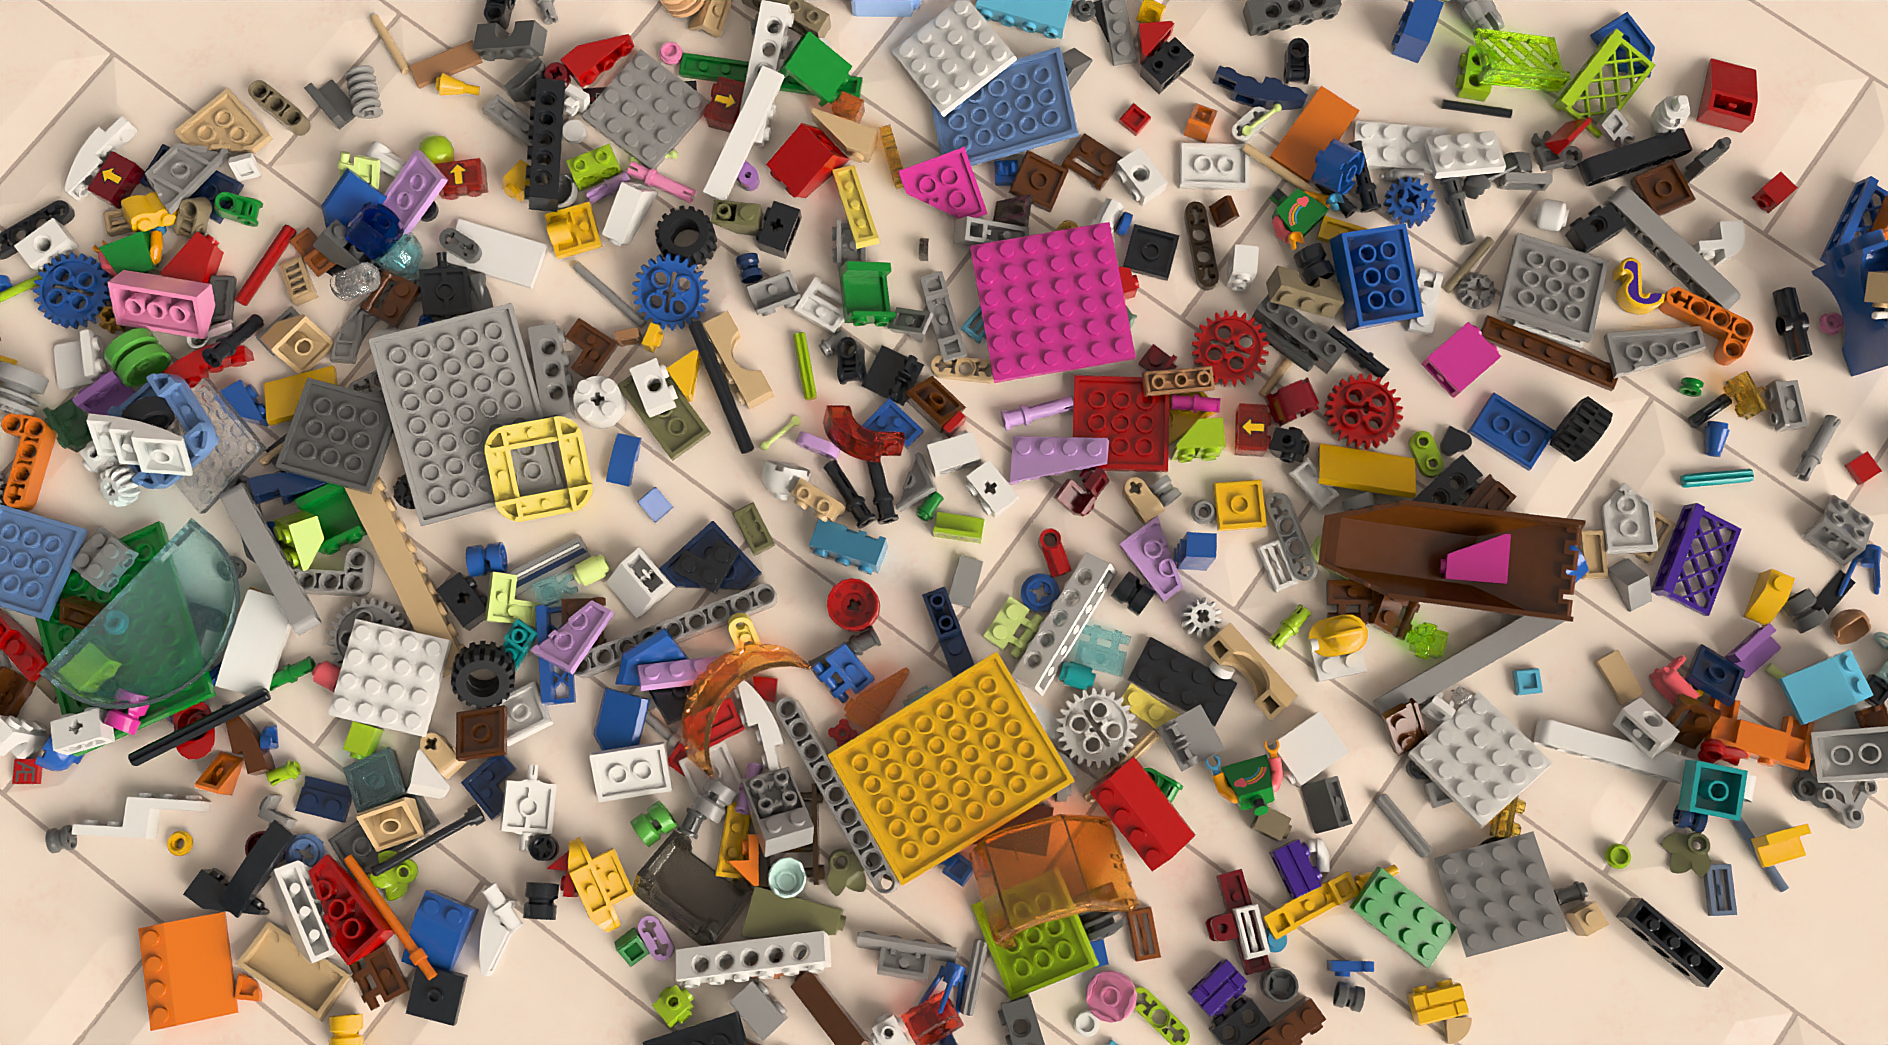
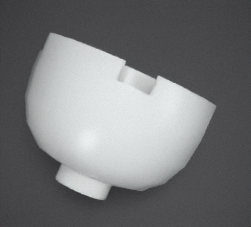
M764 460L761 479L765 488L774 493V498L787 500L788 496H792L790 493L800 478L808 482L811 470L798 466V469H796L797 467L785 462Z

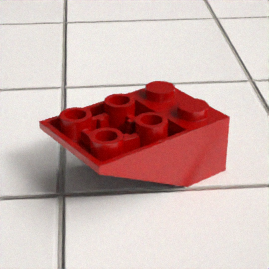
M1711 58L1696 121L1742 133L1754 122L1758 103L1757 72L1752 68Z

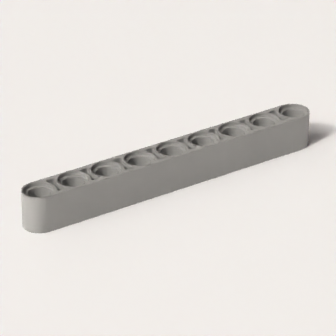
M760 584L589 650L583 659L587 661L586 670L578 672L576 669L573 674L580 678H589L620 666L625 644L633 643L635 646L645 640L650 634H654L662 628H665L669 633V629L672 626H679V634L672 637L678 644L727 625L729 618L736 613H745L749 616L760 613L775 606L778 600L777 593L769 584ZM764 591L772 593L771 599L767 602L760 601V595ZM740 600H748L749 606L746 610L740 611L737 609V604ZM717 609H726L724 618L719 620L714 618V613ZM695 617L703 618V624L699 628H692L691 623ZM609 651L611 655L610 660L607 663H601V654Z
M1522 616L1378 697L1373 702L1380 714L1401 703L1406 704L1410 698H1413L1419 705L1565 621Z
M790 697L780 699L776 705L777 715L874 888L884 894L895 892L900 882L827 756L829 752L799 701ZM792 703L794 711L791 715L787 716L785 714V707L787 704ZM804 724L806 732L803 736L799 737L796 733L797 727ZM816 745L818 754L816 757L810 758L808 750L811 746ZM828 766L830 776L823 780L820 776V771L823 767ZM836 788H840L843 793L839 801H835L832 797V793ZM852 809L855 814V818L851 823H847L844 818L846 811ZM861 831L867 834V841L863 845L857 842V835ZM872 853H877L880 858V862L876 867H872L869 863V857ZM885 875H889L892 879V885L889 889L883 888L881 880Z

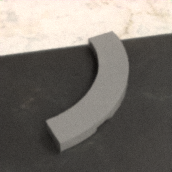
M419 277L406 279L420 287ZM394 284L386 286L374 305L375 308L379 309ZM421 292L414 302L422 301ZM360 304L348 315L346 323L335 338L330 356L332 363L356 364L357 355L364 338L380 320L360 309Z

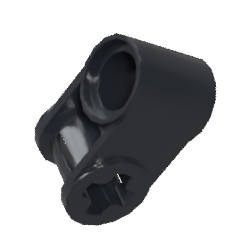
M487 0L484 9L487 23H497L507 30L516 0Z
M1294 38L1289 43L1284 55L1283 82L1284 84L1303 82L1304 85H1307L1310 77L1309 45L1303 38ZM1292 50H1299L1301 55L1294 54Z
M851 337L842 338L837 344V376L840 384L845 385L847 382L858 380L865 382L867 372L863 345ZM854 345L853 352L848 354V349Z

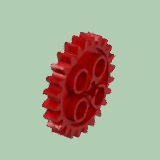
M1225 310L1224 317H1220L1218 313H1215L1214 321L1207 317V327L1202 324L1199 325L1202 333L1195 332L1194 337L1199 341L1192 342V346L1198 348L1192 351V356L1199 357L1194 361V365L1201 364V367L1212 366L1214 385L1219 380L1223 381V387L1227 386L1228 381H1231L1233 387H1236L1237 380H1240L1245 385V377L1254 380L1252 372L1261 373L1258 364L1266 365L1267 361L1261 357L1269 355L1268 351L1263 350V348L1269 346V342L1262 341L1267 333H1259L1262 325L1254 326V317L1247 321L1246 313L1240 318L1237 317V310L1233 312L1232 316H1229L1227 310ZM1220 329L1229 330L1231 335L1226 339L1220 338L1217 335ZM1247 337L1251 339L1253 344L1248 348H1244L1239 344L1240 339ZM1215 340L1223 346L1212 344L1210 341ZM1233 344L1235 351H1231L1230 354L1226 353L1225 347ZM1211 350H1217L1220 352L1221 357L1214 361L1209 359L1208 353ZM1238 352L1245 353V354L1247 353V354L1250 355V357H1249V358H1246V357H1244L1242 354H1240V353H1238ZM1233 359H1239L1242 361L1243 366L1236 370L1230 366V362Z
M1359 373L1355 380L1350 375L1347 382L1341 379L1339 386L1334 385L1332 388L1333 393H1329L1327 399L1330 401H1327L1324 407L1330 410L1325 412L1324 417L1331 419L1328 420L1326 425L1334 426L1331 434L1339 433L1338 441L1344 438L1347 439V447L1354 442L1355 449L1357 450L1361 444L1364 445L1365 450H1368L1371 443L1375 448H1378L1380 441L1385 445L1389 441L1388 437L1393 438L1396 434L1394 430H1398L1401 426L1397 422H1400L1403 416L1397 413H1400L1403 407L1396 405L1401 400V397L1394 398L1393 394L1396 392V389L1389 391L1387 389L1389 382L1384 385L1380 384L1381 377H1378L1376 381H1372V374H1369L1364 379L1362 373ZM1348 395H1355L1359 401H1351ZM1372 399H1378L1382 406H1375ZM1345 417H1352L1355 424H1348ZM1369 421L1376 422L1379 429L1371 428Z

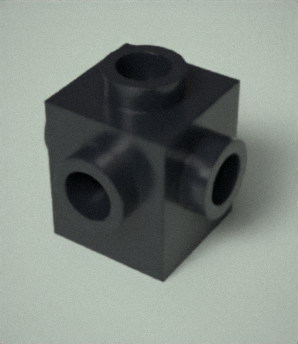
M1276 427L1269 450L1276 458L1283 462H1303L1304 455H1307L1309 452L1310 442L1299 428L1289 427V429Z

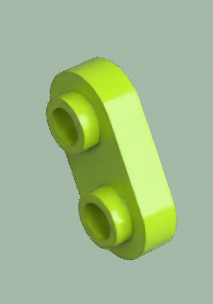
M1426 431L1414 433L1409 439L1408 446L1413 458H1415L1417 468L1427 478L1436 477L1442 472L1444 461L1434 438ZM1419 439H1424L1426 446H1422L1419 443ZM1429 461H1434L1436 467H1430Z

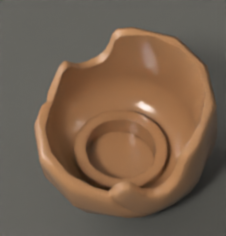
M1847 609L1839 612L1832 619L1830 631L1837 643L1844 645L1862 638L1872 627L1869 623V618L1863 611Z

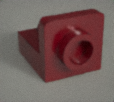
M1153 344L1139 361L1138 365L1146 371L1172 370L1177 368V365H1175L1177 356L1173 354L1171 357Z

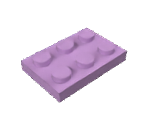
M416 149L384 193L387 199L381 208L403 233L410 234L445 186L448 179L422 151Z

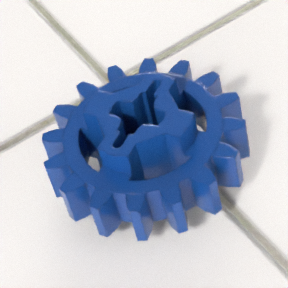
M1408 177L1406 182L1400 178L1396 184L1392 183L1389 188L1390 191H1387L1384 196L1387 199L1383 203V206L1389 207L1385 212L1386 215H1393L1391 221L1399 220V224L1407 223L1408 228H1412L1414 223L1419 227L1423 221L1427 222L1431 217L1430 214L1435 211L1433 205L1436 203V199L1431 198L1434 190L1427 191L1426 189L1429 184L1425 183L1422 186L1420 178L1412 182L1411 177ZM1398 193V194H1399V195H1398V199H1399V200H1398V202H1395V197H1396V194ZM1424 203V210L1421 212V204Z

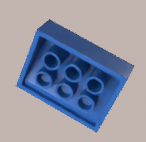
M1406 223L1341 233L1329 239L1337 282L1340 283L1344 298L1342 308L1347 332L1424 316Z

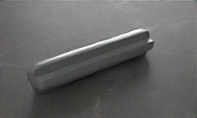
M1259 323L1262 325L1259 333H1267L1266 337L1262 340L1269 342V345L1304 371L1309 372L1314 367V359L1265 323Z

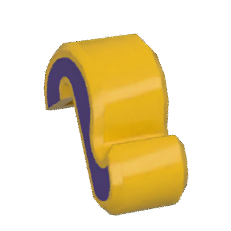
M1629 257L1622 260L1614 268L1613 280H1620L1622 282L1616 291V300L1623 310L1636 315L1651 313L1664 302L1666 294H1642L1641 263L1638 260Z

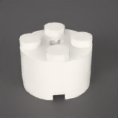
M592 376L578 383L573 402L581 418L596 429H607L616 425L626 411V399L617 384L612 379L604 376ZM603 399L604 401H601L600 405L597 406L596 403H599V400Z

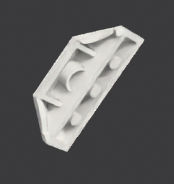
M297 860L273 869L276 899L295 946L312 964L336 954L337 951L332 945L330 939L332 937L328 923L324 921L323 915L325 913L321 901L316 897L308 872L312 867L304 865V863Z

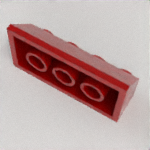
M1134 755L1095 782L1090 791V794L1152 872L1172 859L1196 835Z

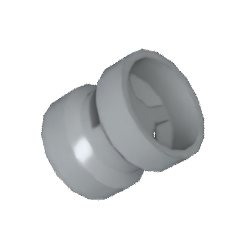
M1168 475L1161 477L1149 487L1151 492L1159 498L1163 507L1171 504L1182 494L1178 488L1173 487L1171 484L1172 480Z

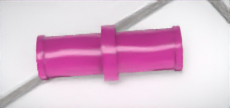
M1172 394L1171 410H1190L1193 413H1198V411L1219 413L1221 398L1199 397V394H1194V396Z

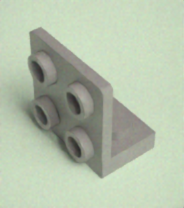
M1832 495L1829 498L1822 518L1805 532L1804 538L1845 566L1865 550L1874 523L1867 515L1851 507L1847 501Z

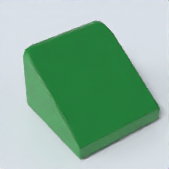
M635 928L630 929L614 942L617 952L630 967L650 954Z

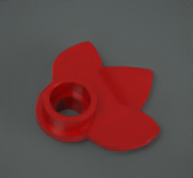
M1708 739L1702 742L1700 746L1701 751L1697 753L1700 761L1714 764L1717 760H1723L1738 766L1740 758H1748V754L1744 750L1726 746L1718 739Z

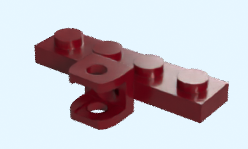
M1242 869L1217 875L1216 878L1227 913L1215 915L1206 920L1205 925L1209 939L1211 941L1235 939L1245 975L1271 969L1268 955L1244 960L1232 913L1234 908L1252 904ZM1250 910L1249 915L1254 930L1256 943L1258 946V950L1261 951L1262 948L1252 910ZM1240 913V914H1241V918H1242V922H1243V926H1244V930H1245V933H1246V937H1247V941H1248L1250 953H1253V952H1252V948H1251V944H1250V940H1249V936H1248V932H1247V929H1246V925H1245L1243 913ZM1219 925H1221L1222 928L1221 932L1218 929Z

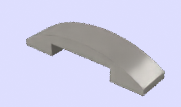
M940 271L921 276L920 282L928 312L933 313L931 323L943 362L967 357L949 299L943 272Z

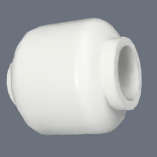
M1544 199L1540 206H1535L1532 220H1537L1538 229L1558 232L1562 227H1566L1570 209L1566 208V203L1563 201Z

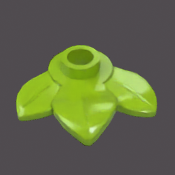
M390 850L379 853V863L398 853ZM408 859L379 876H373L371 873L368 878L375 887L385 888L387 901H394L407 893L409 883L414 881L418 875V866L413 860ZM402 867L408 869L407 876L401 873Z

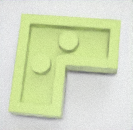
M491 572L485 621L513 625L515 620L519 618L530 627H535V606H538V603L515 599L517 575Z

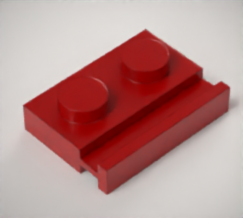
M727 697L685 718L699 751H703L745 730L731 697Z

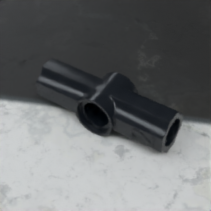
M1786 287L1774 291L1772 294L1778 314L1775 323L1776 330L1784 338L1789 360H1801L1812 356L1807 335L1809 318L1805 312L1801 311L1796 288Z

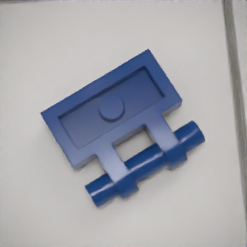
M844 641L825 655V659L829 663L827 667H823L819 661L815 662L811 667L816 672L818 680L824 682L830 689L829 693L834 698H838L841 703H845L849 699L845 692L850 688L855 694H858L875 680L874 676ZM837 672L843 681L837 683L831 675Z

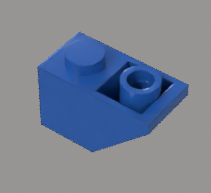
M240 379L215 394L225 413L235 420L266 427L269 426L266 420V407L263 403L260 404L256 397L259 394L252 384L248 385Z

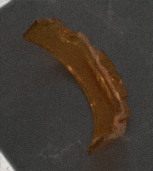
M753 644L737 648L716 658L707 666L706 671L700 673L694 681L687 695L688 698L682 713L683 740L688 759L710 778L714 775L709 753L710 733L714 718L722 702L738 684L758 672L776 667H798L810 670L812 666L792 650L770 644Z

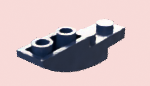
M1221 65L1213 81L1214 84L1233 92L1230 100L1250 107H1263L1266 110L1273 109L1272 107L1276 103L1281 105V110L1299 109L1303 107L1308 96L1300 88L1283 84L1277 78L1265 76L1263 83H1259L1251 76H1243L1233 68Z
M944 586L922 594L946 662L954 678L975 664Z

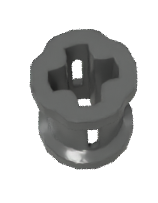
M687 807V815L682 826L678 827L677 831L697 839L699 828L707 817ZM695 818V821H694L692 827L689 829V827H690V825H691L693 819Z

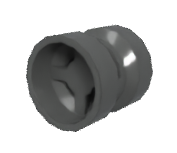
M1338 981L1334 991L1333 1006L1340 1008L1346 1006L1351 1011L1360 1013L1365 1000V988L1360 986L1350 987L1347 983Z

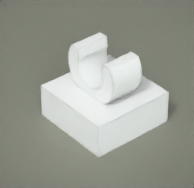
M569 84L565 89L566 100L564 105L567 106L565 113L574 116L577 111L584 113L590 107L589 94Z
M252 152L229 158L228 163L238 181L261 176V169Z
M1442 692L1431 698L1420 711L1439 726L1444 721L1449 720L1456 711L1453 708L1454 701L1451 700L1447 704L1441 699L1443 696Z

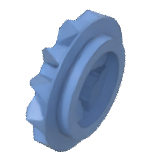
M312 834L296 836L286 849V863L289 864L299 860L304 865L313 867L327 852L323 845L324 842ZM308 848H310L309 853L312 854L314 858H306L303 861L304 855L301 854V852H299L298 850H307Z

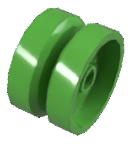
M147 328L132 329L114 339L104 352L105 361L116 371V375L126 387L131 388L145 385L148 382L147 376L162 373L171 363V356Z

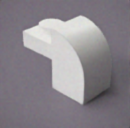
M1743 220L1718 222L1710 229L1711 240L1698 241L1693 248L1705 260L1714 258L1715 265L1727 262L1742 249L1745 243Z

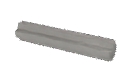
M1384 793L1376 798V805L1422 858L1428 856L1432 852V847L1389 796Z
M975 939L960 1009L963 1015L972 1016L974 1014L987 949V942L984 940Z

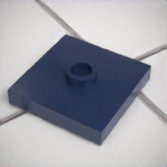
M1701 644L1696 649L1685 680L1730 707L1735 701L1745 670Z

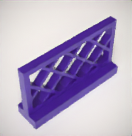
M1693 503L1682 508L1651 593L1657 596H1665L1703 616H1709L1742 529L1705 511L1703 505ZM1702 517L1708 520L1711 530L1702 531L1699 524ZM1723 528L1732 532L1729 541L1725 543L1719 532ZM1713 532L1717 546L1709 548L1704 535ZM1698 538L1703 551L1694 554L1691 544L1694 539ZM1719 549L1722 555V560L1718 564H1715L1711 551ZM1705 554L1709 567L1701 570L1696 557ZM1690 560L1695 573L1686 576L1683 565L1685 561ZM1711 570L1714 581L1712 585L1707 586L1702 573ZM1697 576L1701 589L1692 592L1688 579ZM1681 581L1686 591V595L1683 596L1673 593L1676 584ZM1703 592L1706 599L1704 607L1697 604L1694 595Z

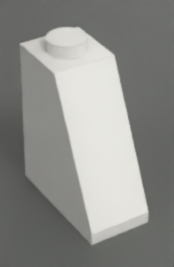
M621 182L602 235L608 237L610 243L618 246L631 243L658 191L639 182Z

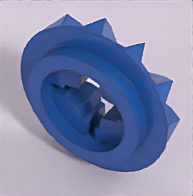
M1034 574L1028 577L1021 588V598L1025 606L1034 612L1050 610L1053 602L1060 595L1057 582L1046 574ZM1041 584H1044V593H1047L1049 596H1042L1038 603L1036 602L1037 595L1033 591L1038 590Z

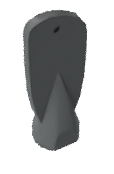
M484 273L469 275L472 313L493 308L492 298L486 286V275Z

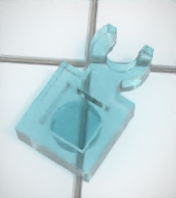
M573 574L566 575L560 582H557L554 576L532 584L539 606H550L561 602V599H563L562 594L564 593L570 595L579 591L577 586L572 588L567 586L569 581L574 580Z

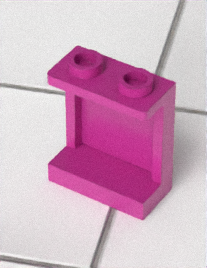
M1468 322L1430 354L1421 365L1455 398L1493 365L1501 355L1497 347L1492 343H1488L1482 336L1480 329Z

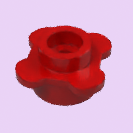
M841 719L837 726L831 727L828 730V735L835 739L838 747L843 746L858 735L857 731L849 726L847 719ZM842 731L845 732L844 736H841L840 734Z

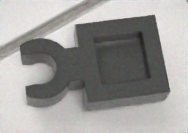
M1545 131L1543 135L1544 140L1540 139L1537 133H1534L1531 138L1533 146L1536 147L1533 154L1541 172L1561 168L1566 163L1562 152L1556 155L1545 145V142L1551 137L1549 131Z

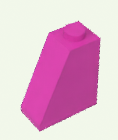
M1502 534L1445 554V559H1440L1439 573L1443 574V579L1507 584L1511 534Z

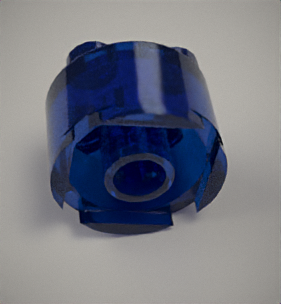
M367 202L347 223L345 238L349 243L354 244L359 250L364 252L368 258L375 260L377 257H382L388 253L403 236L404 230L403 227L400 229L398 225L400 219L391 209L383 204L378 203L375 206L370 205L372 202Z

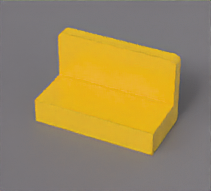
M1808 823L1752 838L1751 841L1761 867L1764 868L1805 856L1806 853L1800 836L1811 833Z

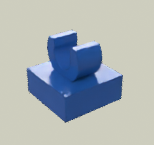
M1018 160L995 161V186H1011L1018 171Z

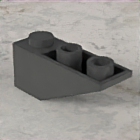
M337 219L321 233L312 245L331 262L375 282H378L382 276L380 273L384 267L389 270L392 268Z

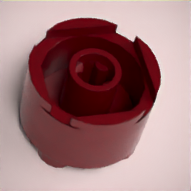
M1308 377L1282 387L1274 394L1270 393L1264 396L1275 423H1278L1279 427L1297 419V414L1304 417L1319 409L1318 404H1320Z

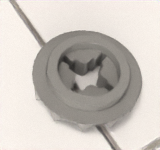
M1478 272L1467 274L1458 285L1459 299L1465 306L1471 309H1483L1493 302L1497 291L1494 287V281L1487 278V274L1482 275L1478 274ZM1476 283L1479 289H1483L1479 297L1475 291L1470 290L1476 286Z

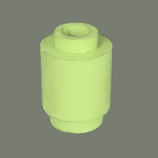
M603 554L593 555L576 564V570L573 571V575L578 584L583 583L585 586H588L607 576L606 573L610 572L611 569Z

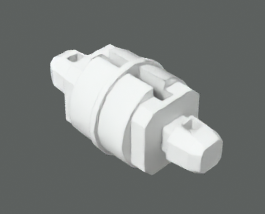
M1668 96L1656 105L1651 115L1654 132L1667 133L1671 131L1672 133L1685 123L1690 114L1687 96Z

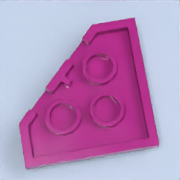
M965 147L898 171L906 194L958 219L966 216L978 218L988 214Z

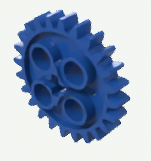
M72 252L69 258L61 254V261L52 258V266L44 264L47 271L45 273L38 272L42 280H34V283L40 287L33 290L34 293L40 295L34 299V302L41 304L38 310L45 313L44 317L49 320L52 319V323L56 325L61 324L64 328H68L70 325L72 328L78 329L79 323L86 328L88 320L96 324L95 316L101 313L104 305L109 307L106 305L107 301L111 302V297L108 296L109 288L107 283L111 280L108 277L110 274L101 268L100 262H97L91 256L88 258L83 253L78 257V255ZM69 273L68 279L63 281L64 275ZM92 278L91 284L86 286L87 280ZM59 285L71 290L79 289L84 293H94V296H86L75 291L70 293L65 289L54 288V286ZM62 295V301L56 304L57 298ZM86 300L85 306L80 309V303Z
M668 253L665 260L659 254L657 256V263L650 258L648 260L649 266L645 264L641 266L644 273H636V277L640 281L632 283V285L638 287V290L633 291L632 295L639 296L634 304H641L642 306L638 313H647L644 318L645 321L653 318L654 324L661 323L662 330L669 324L671 331H674L676 324H678L680 329H683L685 321L690 325L693 322L692 317L697 320L701 317L698 311L704 312L706 310L701 303H708L709 301L703 295L709 293L710 289L703 288V285L708 280L700 279L704 271H695L697 263L690 266L688 265L690 258H686L682 262L680 254L675 259H672L671 253ZM657 272H662L667 276L666 283H660L657 280ZM676 272L677 275L672 289L676 294L671 297L669 312H666L665 308L669 298V292L666 290L672 284V273ZM680 278H686L690 281L689 289H684L680 286ZM653 295H658L662 298L661 306L653 304ZM675 301H682L686 306V310L683 312L678 311L675 308Z

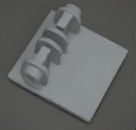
M1201 704L1157 728L1181 772L1225 748Z

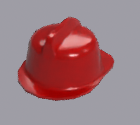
M200 702L175 713L173 716L174 731L212 713L211 709L205 703ZM215 728L177 746V751L187 759L197 760L205 757L214 745Z

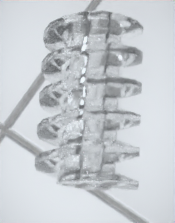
M361 263L334 274L330 279V287L334 295L339 299L345 301L352 300L378 289L381 281L380 272L371 263Z

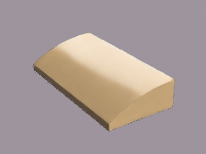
M269 921L236 963L237 966L321 1022L329 1013L351 975L325 958L310 964L295 946L292 936Z

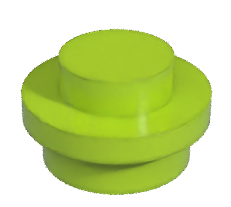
M1612 844L1605 851V860L1612 868L1622 869L1629 865L1631 854L1626 846Z

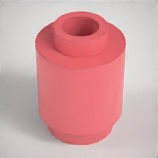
M329 661L318 663L312 672L314 676L313 682L334 693L341 668Z

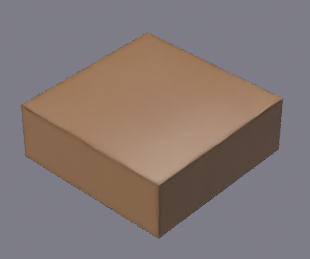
M638 327L614 332L615 339L621 347L639 344L643 341Z

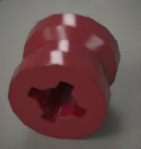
M554 62L546 67L544 73L546 79L565 81V89L571 84L570 75L563 64Z

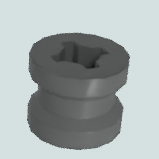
M66 825L60 830L57 828L47 830L45 841L49 852L59 853L62 849L73 850L76 848L77 835L72 834L73 826Z

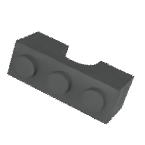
M535 20L515 21L514 30L511 35L497 23L477 24L473 50L486 61H495V59L513 60L514 58L532 59L533 57L543 56L548 31Z

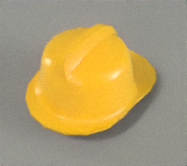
M1344 614L1317 621L1311 627L1309 639L1317 638L1319 643V649L1315 650L1317 654L1324 657H1335L1359 651L1366 644L1368 630L1365 623L1359 617Z

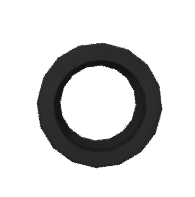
M158 396L145 397L135 401L121 415L122 418L140 421L165 430L175 419L174 413L166 399Z

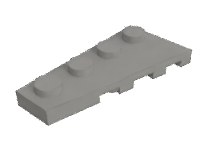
M1701 326L1610 332L1604 336L1614 379L1702 352L1706 348Z

